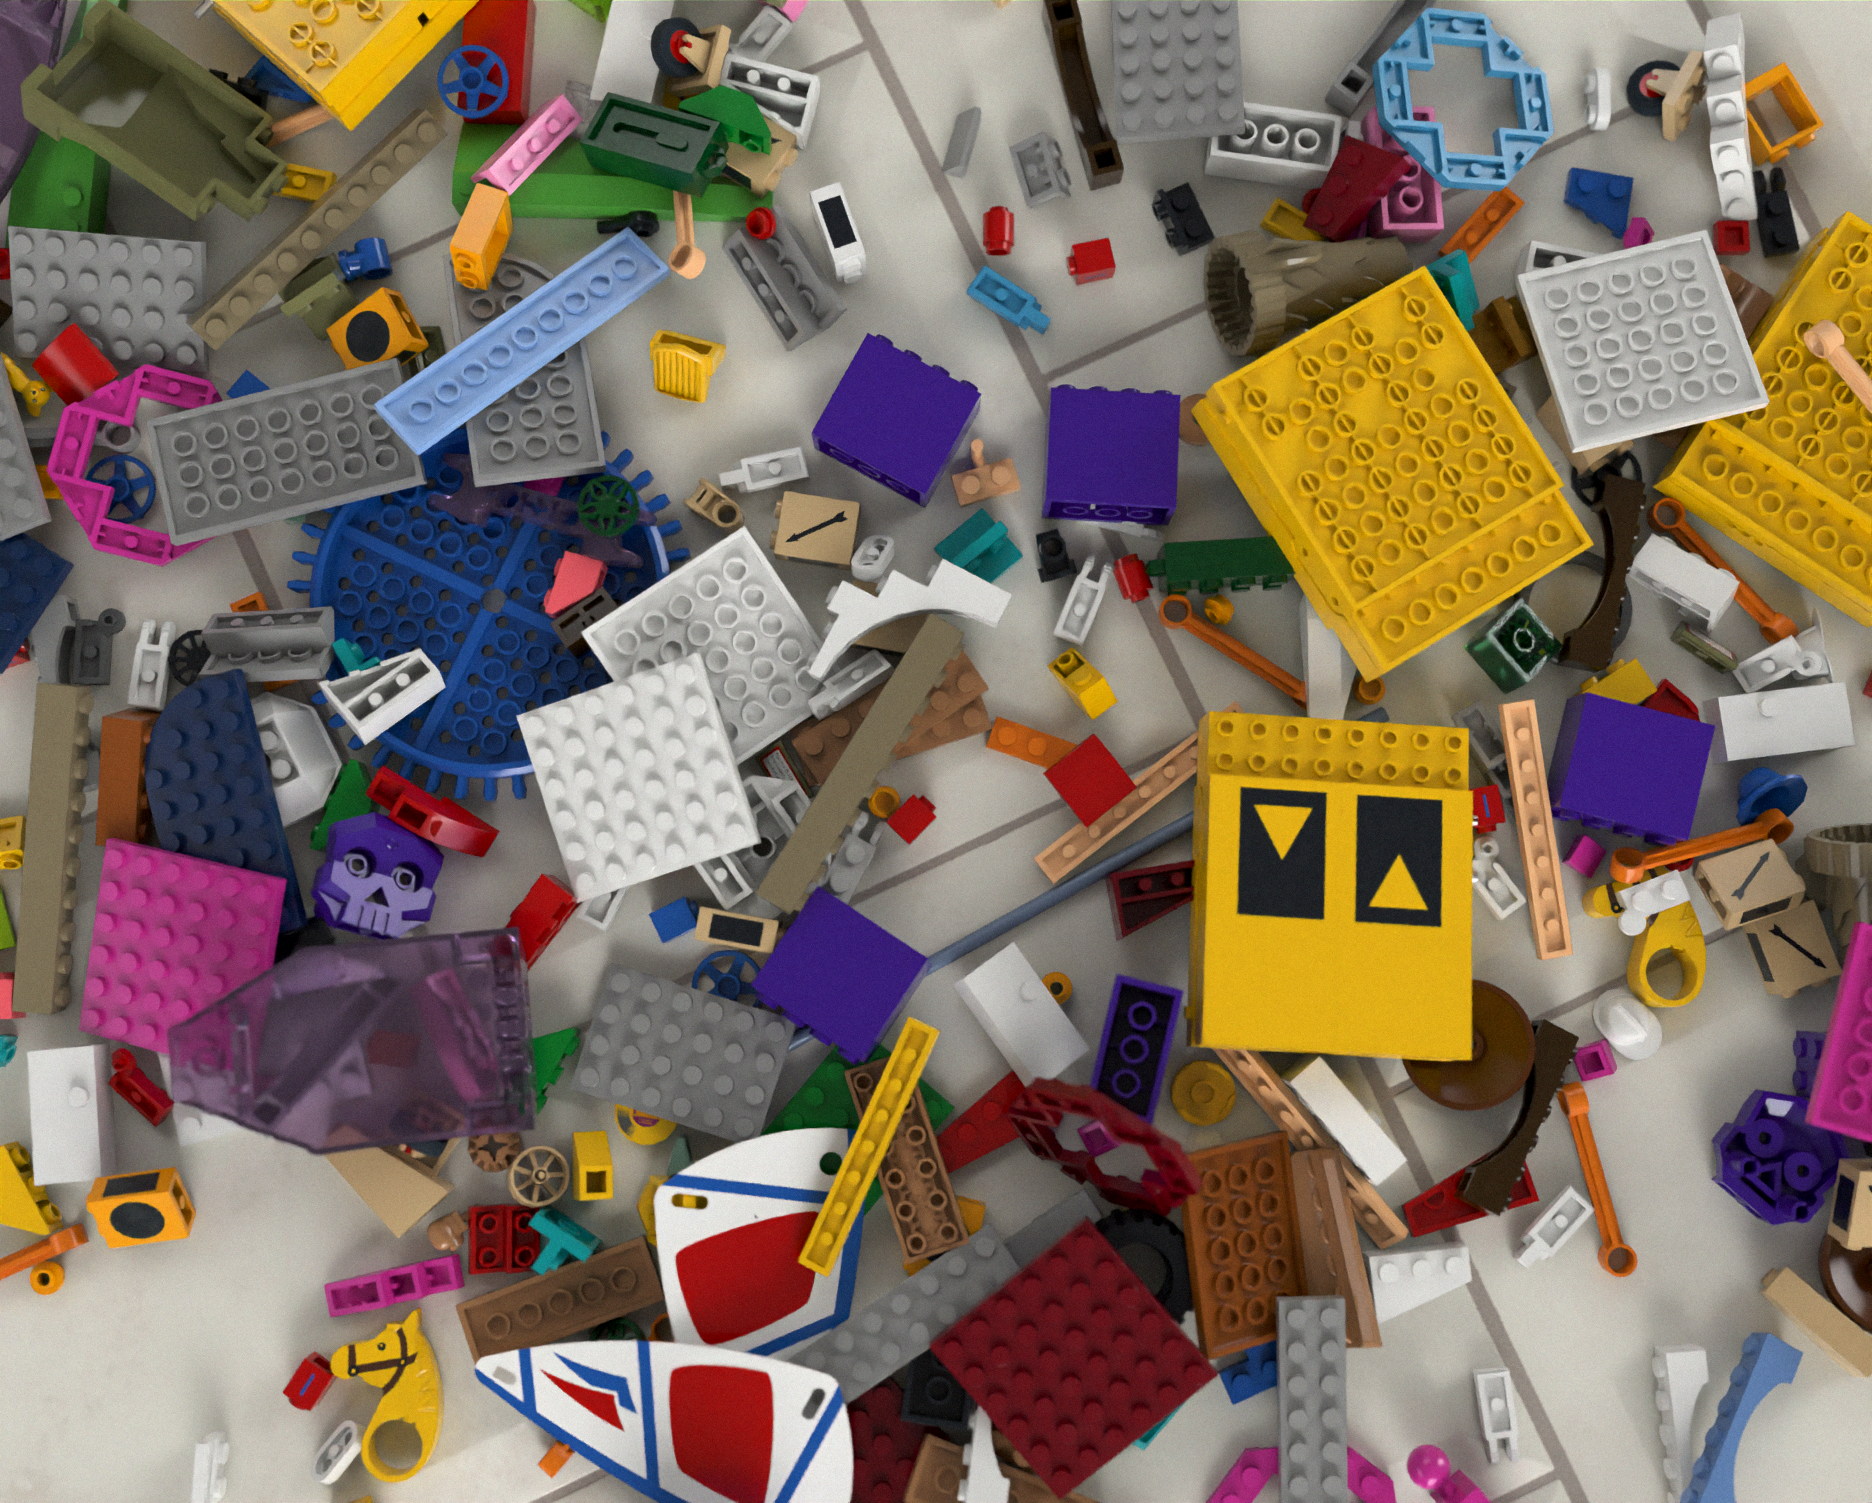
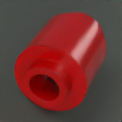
M994 206L983 214V246L986 247V254L1009 255L1011 247L1014 246V214L1009 212L1007 207Z
M1137 553L1122 557L1113 562L1115 567L1113 573L1124 600L1131 599L1132 603H1136L1150 597L1149 591L1153 589V585L1148 573H1146L1143 560H1139Z

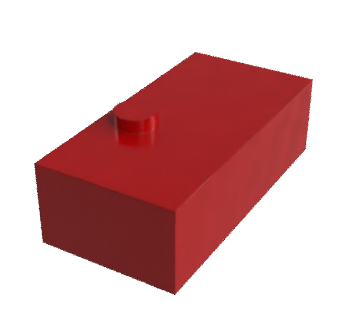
M479 0L464 15L462 46L479 45L492 50L503 61L509 76L508 96L501 106L493 113L484 117L470 119L462 116L465 123L522 125L528 119L536 6L533 0ZM465 51L461 53L469 65L476 68L488 56L480 51ZM495 62L486 79L502 88V73L497 62ZM463 91L458 92L457 107L467 111V95ZM480 93L477 111L489 107L498 97Z

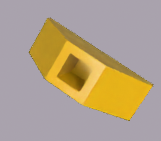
M18 1141L0 1146V1224L40 1235H47L64 1228L59 1208L54 1203H51L45 1192L46 1185L34 1186V1171L30 1164L31 1157L27 1149L20 1145Z

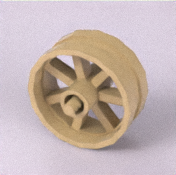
M546 1146L530 1147L518 1154L510 1163L506 1175L507 1187L512 1197L520 1204L532 1208L543 1207L558 1200L566 1191L570 1179L569 1166L563 1155L555 1149ZM534 1152L549 1154L542 1167H538ZM527 1154L533 1169L532 1171L517 1166L519 1161ZM553 1159L558 1162L561 1172H548L547 1168ZM514 1171L526 1175L527 1181L515 1187ZM562 1177L561 1185L556 1192L547 1180L548 1178ZM528 1185L533 1186L531 1201L519 1193L520 1190ZM542 1185L552 1197L545 1201L537 1202L539 1187Z

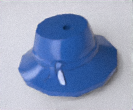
M1767 767L1751 770L1740 779L1737 786L1739 810L1736 818L1740 826L1754 823L1760 814L1773 808L1781 810L1786 817H1789L1804 802L1808 786L1801 775L1788 774L1782 776Z

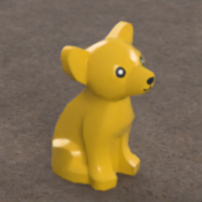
M1 352L12 390L21 392L26 401L28 411L34 417H39L41 406L48 402L51 392L54 391L45 381H31L20 368L15 366V361Z

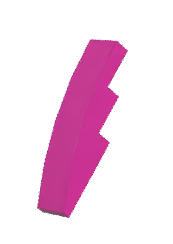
M457 1253L324 1284L331 1318L383 1308L394 1303L424 1298L431 1294L457 1290L464 1287L465 1283L459 1254Z

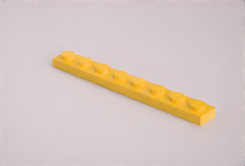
M911 1016L908 1017L798 1263L825 1277L831 1275L939 1036L940 1030Z

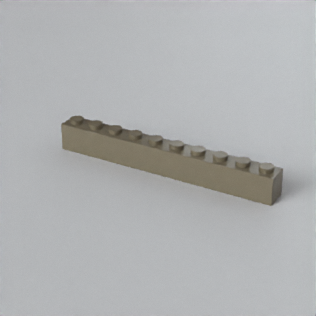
M416 108L185 323L208 346L216 351L439 144L448 133L427 109Z
M930 613L756 891L758 896L789 915L792 914L794 909L798 912L802 910L810 897L809 894L805 893L812 881L818 884L827 869V866L823 864L829 853L835 856L843 844L845 838L840 835L846 825L854 826L862 813V810L858 808L864 796L870 800L880 782L875 780L881 769L888 771L897 757V754L892 752L899 741L905 744L914 729L910 722L916 713L920 716L923 715L931 702V699L927 697L933 686L939 689L949 673L944 670L946 664L950 659L956 661L963 651L965 644L961 640L965 634L964 632Z
M55 682L37 683L12 1011L53 1015L66 1009L70 1001L71 990L68 987V975L73 967V956L70 954L71 941L76 933L73 912L78 903V892L75 890L76 876H78L81 869L78 849L83 838V826L80 823L81 811H83L86 804L83 785L89 769L88 761L86 760V747L91 740V730L88 727L89 713H91L94 705L91 686Z

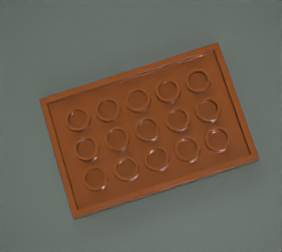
M1277 1130L1185 1153L1194 1164L1195 1170L1203 1181L1198 1193L1193 1197L1189 1195L1186 1202L1181 1205L1198 1345L1208 1360L1276 1340V1297L1308 1296L1287 1131Z

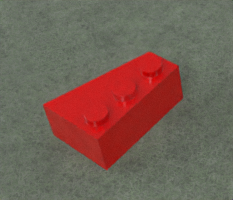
M541 874L523 902L518 904L509 917L511 919L505 928L499 929L490 940L489 944L492 947L488 954L516 976H525L582 901L577 903V897L574 895L573 890L554 875Z

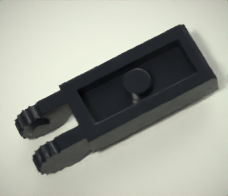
M1780 167L1770 170L1771 193H1766L1767 182L1763 171L1753 172L1758 210L1756 223L1765 258L1794 254L1800 250L1787 190H1785L1786 179Z

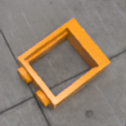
M1785 62L1745 84L1746 103L1772 90L1798 131L1795 135L1771 147L1746 107L1750 154L1758 167L1769 160L1771 164L1777 163L1789 155L1788 150L1794 146L1798 150L1807 146L1816 139L1814 134L1824 126Z
M477 183L449 246L456 281L468 288L488 290L511 237L513 223L508 192Z

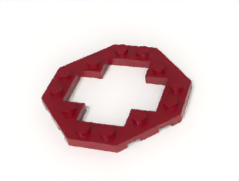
M1036 1077L1014 1100L1005 1114L1009 1123L1033 1155L1043 1161L1048 1160L1061 1164L1060 1172L1081 1185L1088 1181L1094 1185L1099 1193L1098 1196L1109 1203L1165 1217L1173 1207L1178 1208L1185 1203L1189 1195L1192 1197L1196 1195L1203 1183L1195 1170L1194 1164L1188 1159L1182 1149V1145L1177 1140L1169 1137L1087 1084L1075 1085L1065 1083L1058 1078L1050 1080ZM1061 1112L1100 1120L1114 1141L1143 1147L1158 1171L1145 1168L1140 1178L1142 1183L1132 1181L1123 1175L1115 1177L1103 1174L1095 1163V1158L1090 1153L1083 1150L1075 1152L1063 1149L1055 1137L1056 1134L1048 1126L1059 1127L1064 1117Z

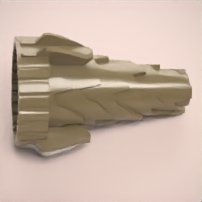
M1245 231L1218 237L1209 245L1208 253L1205 256L1203 276L1205 303L1212 328L1219 342L1222 343L1223 348L1233 356H1253L1259 359L1309 331L1302 326L1308 324L1309 319L1331 314L1334 312L1333 309L1354 305L1358 303V298L1371 296V294L1412 273L1413 262L1408 259L1406 249L1398 240L1397 235L1376 240L1372 237L1356 238L1337 243H1330L1329 239L1323 241H1296L1287 238H1276L1266 242L1265 238L1259 235L1258 232Z
M1872 823L1843 824L1814 829L1806 834L1804 838V854L1795 861L1796 874H1799L1805 883L1806 891L1804 894L1806 898L1814 899L1818 912H1822L1825 908H1832L1833 937H1839V956L1842 970L1854 923L1864 922L1872 925Z

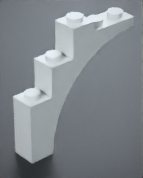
M1741 13L1707 20L1704 57L1708 76L1707 104L1711 123L1709 145L1714 174L1716 173L1723 221H1746L1756 219L1758 216L1748 134L1744 71L1745 39Z
M942 559L939 567L934 564L932 565L925 579V582L929 583L928 587L895 570H892L889 577L883 575L875 590L879 594L878 598L842 580L839 587L835 585L832 587L825 603L829 604L827 608L828 613L837 619L835 622L832 620L828 622L822 634V637L826 639L820 650L815 648L806 666L810 667L808 673L810 677L822 682L835 661L853 643L872 630L897 619L930 613L949 614L974 619L996 628L1011 600L1012 594Z

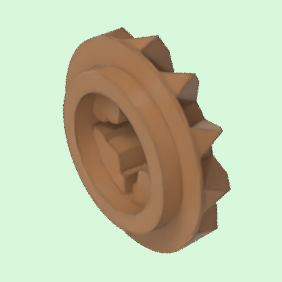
M491 1119L476 1126L469 1136L467 1151L473 1164L483 1171L497 1173L509 1168L510 1163L520 1153L521 1141L517 1130L510 1123L500 1119ZM491 1136L494 1137L496 1142L507 1143V1145L497 1150L496 1156L493 1155L491 1150L481 1149V1147L490 1142Z

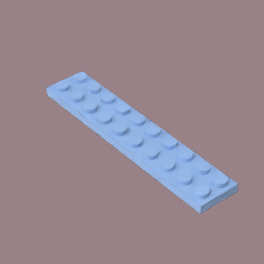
M626 227L374 404L375 410L412 451L419 456L669 277L670 269L629 227Z

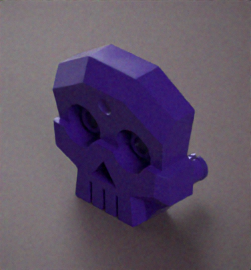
M376 812L334 822L328 828L325 863L317 868L310 893L316 901L313 910L315 916L318 919L324 916L323 920L330 927L393 944L406 933L428 922L436 900V894L432 888L444 860V855L434 843L387 818L388 816ZM352 861L360 864V871H355L352 868ZM400 875H403L407 878V885H402L400 883ZM372 894L375 903L365 901V899Z
M1756 1089L1742 1105L1733 1124L1725 1122L1711 1140L1717 1161L1716 1175L1712 1180L1732 1198L1736 1199L1755 1218L1771 1225L1788 1222L1807 1223L1825 1203L1822 1194L1836 1183L1839 1159H1850L1842 1133L1805 1123L1810 1102L1804 1097ZM1764 1132L1766 1139L1763 1143H1760L1759 1135ZM1802 1165L1804 1172L1798 1176L1797 1168ZM1759 1173H1761V1180L1757 1177Z

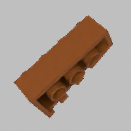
M128 708L102 716L95 844L97 846H106V839L111 838L146 845L151 838L153 830L151 823L152 811L145 783V758L152 730L162 713L160 711Z

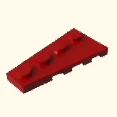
M1013 1069L936 1136L948 1174L1019 1138V1135L1005 1117L1010 1105L1026 1088Z
M1493 1149V1150H1491L1490 1152L1486 1153L1485 1155H1483L1482 1157H1480V1158H1478L1477 1160L1473 1161L1472 1163L1468 1164L1467 1166H1469V1165H1471V1164H1474V1163H1476V1162L1482 1160L1484 1157H1486L1488 1154H1490L1491 1152H1493L1495 1149ZM1526 1161L1523 1163L1525 1171L1519 1182L1514 1183L1510 1192L1512 1200L1507 1210L1540 1201ZM1467 1166L1401 1205L1412 1238L1489 1216L1453 1197Z

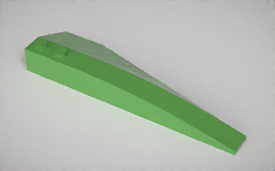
M81 0L59 61L83 37L82 18L99 0ZM108 0L126 13L128 0ZM35 126L11 189L5 248L9 249L8 226L104 233L111 163L87 146L65 137L58 142Z
M462 124L452 182V204L460 216H463L477 183L493 187L487 178L474 183L470 177L521 125ZM567 136L509 196L511 216L515 218L621 220L623 216H628L630 212L650 211L657 215V220L675 221L673 190L591 167L579 143L581 139ZM722 176L713 177L702 198L691 195L693 221L746 222L748 214L757 207L771 209L773 206V191L769 190L764 198L761 199L746 187L729 178Z

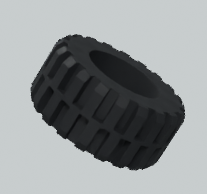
M1119 1208L1110 1211L1111 1215L1101 1218L1095 1223V1226L1116 1251L1131 1243H1144L1159 1252L1165 1263L1166 1278L1155 1297L1181 1326L1186 1321L1183 1317L1187 1311L1192 1312L1194 1309L1184 1233L1167 1217L1132 1208L1121 1211Z

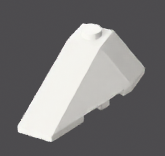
M1304 593L1298 613L1308 718L1342 720L1357 666L1333 628L1326 629Z

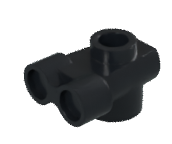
M1058 528L1035 535L1041 568L1037 569L1041 583L1077 573L1074 558L1069 559L1066 543L1061 537ZM1047 541H1052L1055 544V550L1052 553H1047L1044 549Z

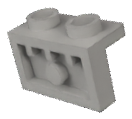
M1040 132L1009 147L1026 206L1033 208L1057 196L1064 199L1071 196L1068 186H1071V180L1066 169L1062 168L1059 159L1062 156V151L1055 138L1052 139L1045 133Z

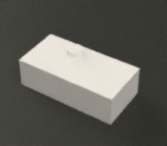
M612 0L590 95V100L596 110H598L607 92L663 107L669 76L665 75L657 67L653 59L650 47L651 35L655 27L664 19L684 17L686 7L683 0Z
M1244 102L1245 134L1208 137L1204 170L1206 175L1305 189L1321 188L1338 153L1342 116Z
M1845 682L1723 696L1703 701L1705 721L1707 724L1715 725L1710 747L1712 764L1833 750L1856 745Z
M1014 942L1000 949L953 984L1025 1087L1036 1077L1051 1080L1090 1050Z
M110 1043L28 1051L34 1186L95 1180L98 1177L117 1175L112 1087L108 1085L112 1077Z
M1304 1054L1279 1076L1370 1183L1378 1186L1407 1161L1379 1127L1383 1122L1371 1108L1365 1110L1320 1056Z

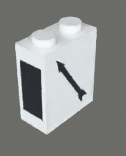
M840 181L810 191L813 217L837 284L844 281L849 284L860 280L863 277L862 275L867 274L865 250Z

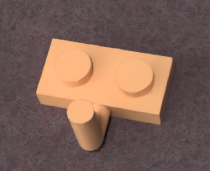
M979 439L973 440L970 447V456L974 469L951 475V481L960 508L1021 489L1012 458L986 465L983 455V442Z

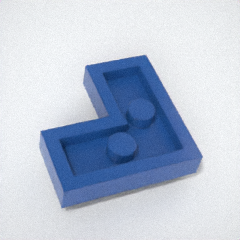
M1276 1340L1244 1349L1247 1356L1246 1359L1218 1371L1233 1405L1277 1385Z

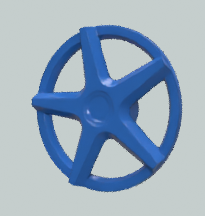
M466 45L455 49L443 60L438 71L437 85L442 100L453 112L470 119L487 116L501 106L508 96L509 76L503 61L492 50L479 45ZM465 51H480L488 56L476 68L470 66L461 53ZM453 58L460 71L459 79L443 84L445 68ZM495 62H497L502 73V88L486 79ZM465 92L467 95V111L456 107L446 94ZM480 93L498 97L492 105L477 111Z
M112 455L100 460L91 468L85 479L115 489L108 515L119 503L124 504L133 514L123 519L107 517V519L130 524L143 519L155 499V476L147 465L129 455ZM124 460L138 465L144 471L145 476L132 480L127 479ZM115 461L114 476L108 480L92 478L101 466ZM149 485L147 500L143 507L140 508L133 497V493Z
M735 950L718 951L706 957L699 964L693 975L692 988L697 989L698 978L703 970L715 983L714 988L707 993L738 1002V995L756 994L758 991L750 986L751 983L740 980L744 962L746 961L751 965L756 975H758L761 969L751 957ZM721 956L736 957L727 973H722L709 962ZM756 998L751 1007L758 1008L761 1001Z

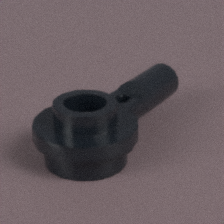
M635 211L630 212L628 216H623L621 220L598 221L597 231L599 234L619 233L626 227H629L639 237H651L653 233L659 231L660 224L655 213Z

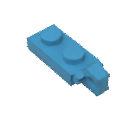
M986 265L982 267L966 290L967 295L1018 328L1020 327L1026 331L1030 326L1043 335L1050 326L1051 318L1040 312L1042 306L1036 302L1034 296Z

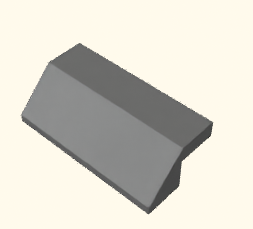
M776 205L770 209L776 221L775 232L770 238L761 240L753 237L748 232L747 227L739 228L724 244L722 249L786 350L791 351L828 329L847 308L783 207Z
M332 606L213 614L201 633L211 655L199 676L202 680L232 669H242L245 682L324 678L335 658V650L332 646V643L335 642L334 610Z

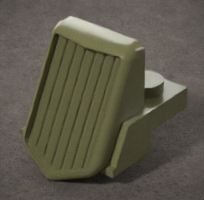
M334 252L329 256L315 258L278 292L284 301L280 309L288 318L294 313L299 318L302 317L319 340L329 338L326 329L360 303L347 283L346 276L342 272Z

